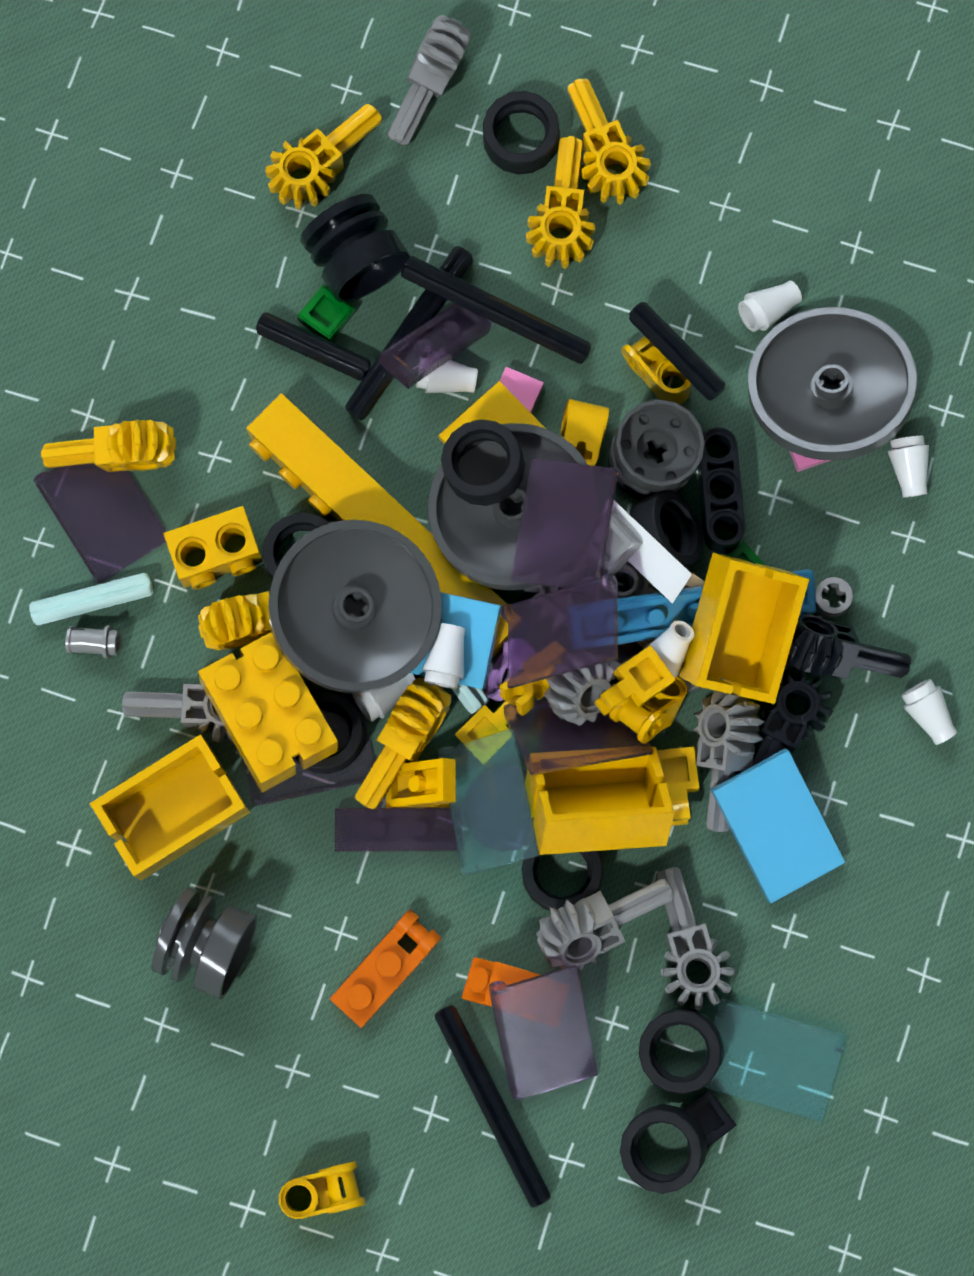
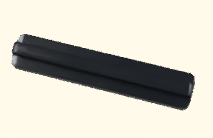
M640 302L630 311V322L707 400H714L724 391L725 382L646 302Z
M264 312L257 322L256 330L259 335L354 379L362 381L371 368V361L368 358L268 312Z

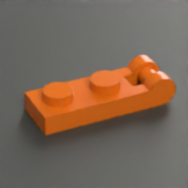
M409 909L402 916L393 929L330 998L360 1028H363L442 939L434 929L429 932L419 923L420 917L412 909ZM406 934L418 944L411 954L398 944Z

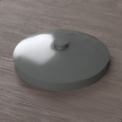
M817 308L798 313L782 321L770 330L759 343L751 359L748 371L749 402L761 428L782 447L812 459L846 460L868 454L880 448L891 440L904 426L912 411L916 395V366L904 340L895 330L880 319L862 311L849 308Z
M510 423L501 425L510 429L518 440L525 462L523 480L514 494L500 503L488 506L470 504L459 498L449 486L441 464L431 485L428 516L431 531L442 554L463 576L473 582L493 589L523 590L550 582L562 575L577 562L592 539L597 524L599 504L591 470L583 456L570 442L543 427L523 423ZM485 440L473 443L461 454L458 463L459 471L465 481L472 485L483 486L491 484L502 477L507 470L508 457L503 447L494 441Z
M366 520L332 522L320 526L300 538L280 561L272 579L268 596V616L271 631L286 660L310 681L322 687L346 693L376 691L400 681L411 673L430 651L439 630L442 613L439 583L431 564L421 550L398 531Z

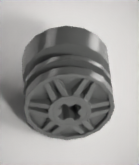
M658 399L639 404L626 414L610 443L607 461L611 477L621 491L636 500H642L661 491L671 490L675 493L680 492L703 457L705 441L701 425L689 410L676 402ZM648 450L652 455L660 454L661 457L658 463L653 458L646 460L644 456Z
M187 887L181 893L174 907L168 912L160 928L152 960V971L165 975L173 966L172 980L181 982L191 968L195 967L194 989L221 1000L230 990L245 960L255 933L258 916L236 906L228 905L218 920L214 919L216 898L206 896L199 905L200 891Z

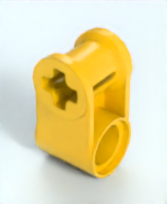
M645 336L631 346L626 344L621 347V353L627 364L636 375L642 378L657 399L676 402L681 405L689 398L692 384ZM669 376H676L682 379L684 384L679 388L672 389L664 385L663 380Z
M568 399L560 435L580 452L592 473L593 467L599 458L600 447L608 422L609 407Z
M679 676L674 677L676 681L640 707L630 697L611 711L609 717L614 722L621 721L638 734V741L646 744L659 732L672 725L687 694L688 687Z
M357 1161L320 1169L316 1173L288 1181L279 1193L281 1210L288 1217L303 1219L323 1213L331 1214L366 1205L365 1198L360 1197L354 1170L358 1167ZM338 1177L342 1178L346 1197L342 1196ZM302 1185L310 1191L312 1201L307 1209L297 1211L289 1206L287 1194L291 1187Z

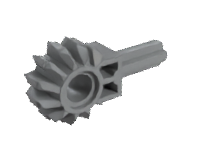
M440 15L434 19L405 79V82L411 84L387 132V136L394 142L404 146L410 143L432 96L439 98L449 79L454 74L471 37L470 29L461 25L462 22L452 17L450 19Z
M582 650L576 656L568 653L565 663L562 665L555 664L557 671L553 676L546 679L550 687L544 695L550 703L549 706L558 717L581 726L586 720L595 722L600 710L594 702L600 698L603 692L619 683L613 672L621 664L608 654L596 656L585 650Z
M183 684V694L129 691L124 693L122 711L123 715L127 717L181 719V723L186 728L198 729L203 735L213 730L212 740L216 743H220L227 732L201 684ZM227 732V736H228L229 741H230L232 744H234V742H233V740L231 739L229 733Z
M719 691L714 692L712 696L702 699L703 710L694 713L698 718V726L692 731L700 735L697 744L696 766L712 769L710 789L735 776L736 771H744L752 767L753 754H755L754 743L763 740L758 730L759 726L765 721L756 716L760 705L750 702V698L738 696L733 692L732 694ZM710 790L706 826L711 831L727 832L730 828Z
M678 867L664 869L656 874L657 881L665 879L674 894L673 900L664 904L672 933L667 934L665 937L669 951L665 953L664 959L676 966L675 968L666 967L660 970L661 977H675L676 980L668 984L664 990L667 994H670L680 988L683 991L677 1000V1004L680 1006L687 1002L689 995H694V1009L701 1010L703 994L715 1006L719 1003V998L713 987L723 993H729L731 990V986L728 983L719 979L720 977H730L735 974L734 968H720V963L726 961L730 957V953L723 951L717 957L712 954L717 947L718 941L715 939L710 940L706 923L696 924L681 870ZM692 961L704 963L709 970L708 980L702 984L691 982L685 972L688 963Z
M660 879L610 905L607 904L601 891L587 898L580 899L574 905L566 899L563 907L559 909L550 907L551 916L539 920L540 930L536 933L537 943L546 961L552 967L559 966L564 972H567L576 966L582 971L585 964L589 962L598 963V954L606 953L625 942L619 926L672 901L674 894L665 879Z

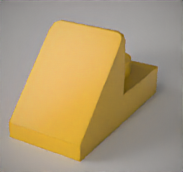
M439 758L404 763L386 792L385 808H450L452 803L456 802V759Z

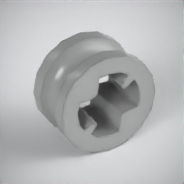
M837 577L826 578L821 581L815 590L816 610L822 616L828 618H835L844 614L851 605L853 598L852 589L849 584ZM831 587L836 588V594L843 596L844 602L839 601L836 608L829 607V600L822 599L821 596L822 593L827 594Z

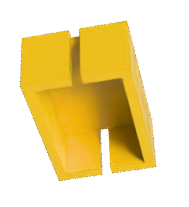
M712 553L692 626L694 638L689 644L679 677L697 687L728 694L733 692L741 697L775 704L809 579L790 571Z
M272 632L240 648V659L236 660L234 654L231 653L198 671L200 683L262 793L296 775V764L292 758L299 755L300 765L305 770L336 753L338 750V741L299 672L286 660L280 651Z
M201 734L89 803L107 834L117 841L114 845L133 877L141 881L251 813L232 781L225 775L226 771L210 745Z
M656 747L530 754L524 790L530 816L534 818L532 825L539 855L667 846L675 812L667 784L663 783L664 774Z

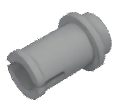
M109 625L105 626L104 629L69 626L65 637L66 652L70 654H102L104 659H110L112 655H119L121 632L113 630V627Z

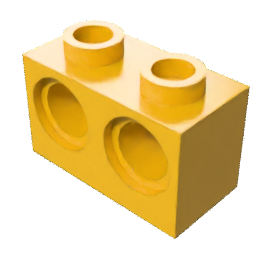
M244 506L163 533L178 579L184 588L189 586L193 590L206 588L216 582L215 578L230 572L232 576L243 575L253 571L256 568L255 564L263 561ZM242 536L245 538V545L240 551L230 553L224 550L225 543L230 537ZM195 549L205 551V559L200 565L191 567L185 564V558L190 551Z

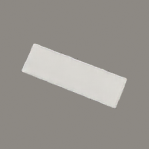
M611 498L597 520L596 528L609 513L616 514L643 543L629 558L628 562L673 604L692 574Z

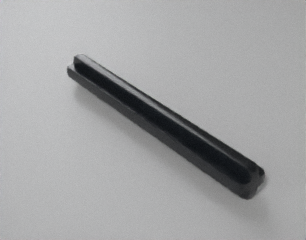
M455 246L439 269L461 279L472 264L473 256L464 248ZM426 289L423 291L346 403L345 408L350 415L359 420L366 418L447 299Z
M409 256L401 270L402 278L578 364H582L586 360L591 349L590 342L421 259Z
M449 1005L435 1013V1020L529 1205L533 1208L547 1202L551 1198V1194L456 1007Z

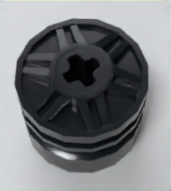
M371 194L352 196L334 204L312 220L301 234L300 241L305 250L311 253L310 258L317 267H325L322 278L338 302H351L377 291L401 273L405 261L410 256L394 230H385L389 220L380 211L378 202Z

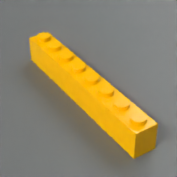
M282 393L246 427L252 440L248 444L249 447L263 461L267 462L270 458L281 467L278 474L293 489L296 490L301 486L311 495L308 502L324 518L331 514L337 521L366 520L388 526L407 537L425 555L435 572L440 592L503 605L492 658L503 648V642L512 639L523 627V618L492 589L473 582L458 572L442 554L433 534Z

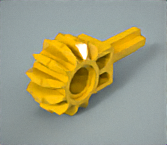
M587 78L574 80L568 86L567 91L586 131L583 133V150L585 152L583 162L586 166L582 168L581 175L584 180L589 181L587 190L590 194L601 191L600 200L603 203L609 200L611 195L616 196V202L621 205L624 203L625 193L636 199L639 196L638 186L646 187L649 182V176L645 172L650 170L651 162L649 158L643 157L645 148L642 144L631 147L632 138L629 134L625 136L618 119L608 123ZM612 164H619L626 170L620 174H613L606 168Z
M365 104L328 136H325L317 128L305 139L301 137L298 141V147L292 148L291 144L285 140L283 143L284 153L272 151L270 157L273 164L268 165L265 169L266 176L271 179L268 183L270 192L279 193V202L283 205L294 199L295 208L298 210L302 208L303 200H309L310 204L316 207L318 205L317 194L328 197L330 194L328 183L334 182L335 176L344 169L343 154L381 124L382 117L378 110L370 104ZM297 169L310 171V174L303 179L291 177L292 172Z
M575 136L560 139L554 186L546 187L545 204L540 203L537 206L538 216H530L527 221V226L531 230L526 233V242L534 245L532 248L534 258L546 254L545 265L547 267L553 265L556 259L560 260V265L566 269L569 266L570 257L581 263L584 260L583 250L588 251L593 248L594 240L590 236L595 233V224L587 222L589 212L587 208L582 209L584 190L578 189L583 142L575 138ZM556 228H564L569 231L570 235L559 239L552 236L550 232Z
M138 419L135 421H123L120 424L94 427V438L47 443L43 445L41 458L43 459L44 466L47 468L95 463L96 466L108 472L158 470L160 467L171 465L172 461L175 460V451L177 450L176 437H174V429L164 422Z
M269 591L254 595H238L225 598L204 607L198 615L200 623L198 627L206 647L218 651L223 649L231 650L244 647L272 632L268 616Z
M420 677L414 680L411 685H408L400 696L396 705L392 708L393 710L387 719L386 725L377 738V741L384 744L385 747L355 794V799L362 805L370 809H376L406 759L417 762L426 745L430 743L433 736L437 733L447 712L450 710L449 706L451 704V695L444 691L443 687L426 683L424 678Z

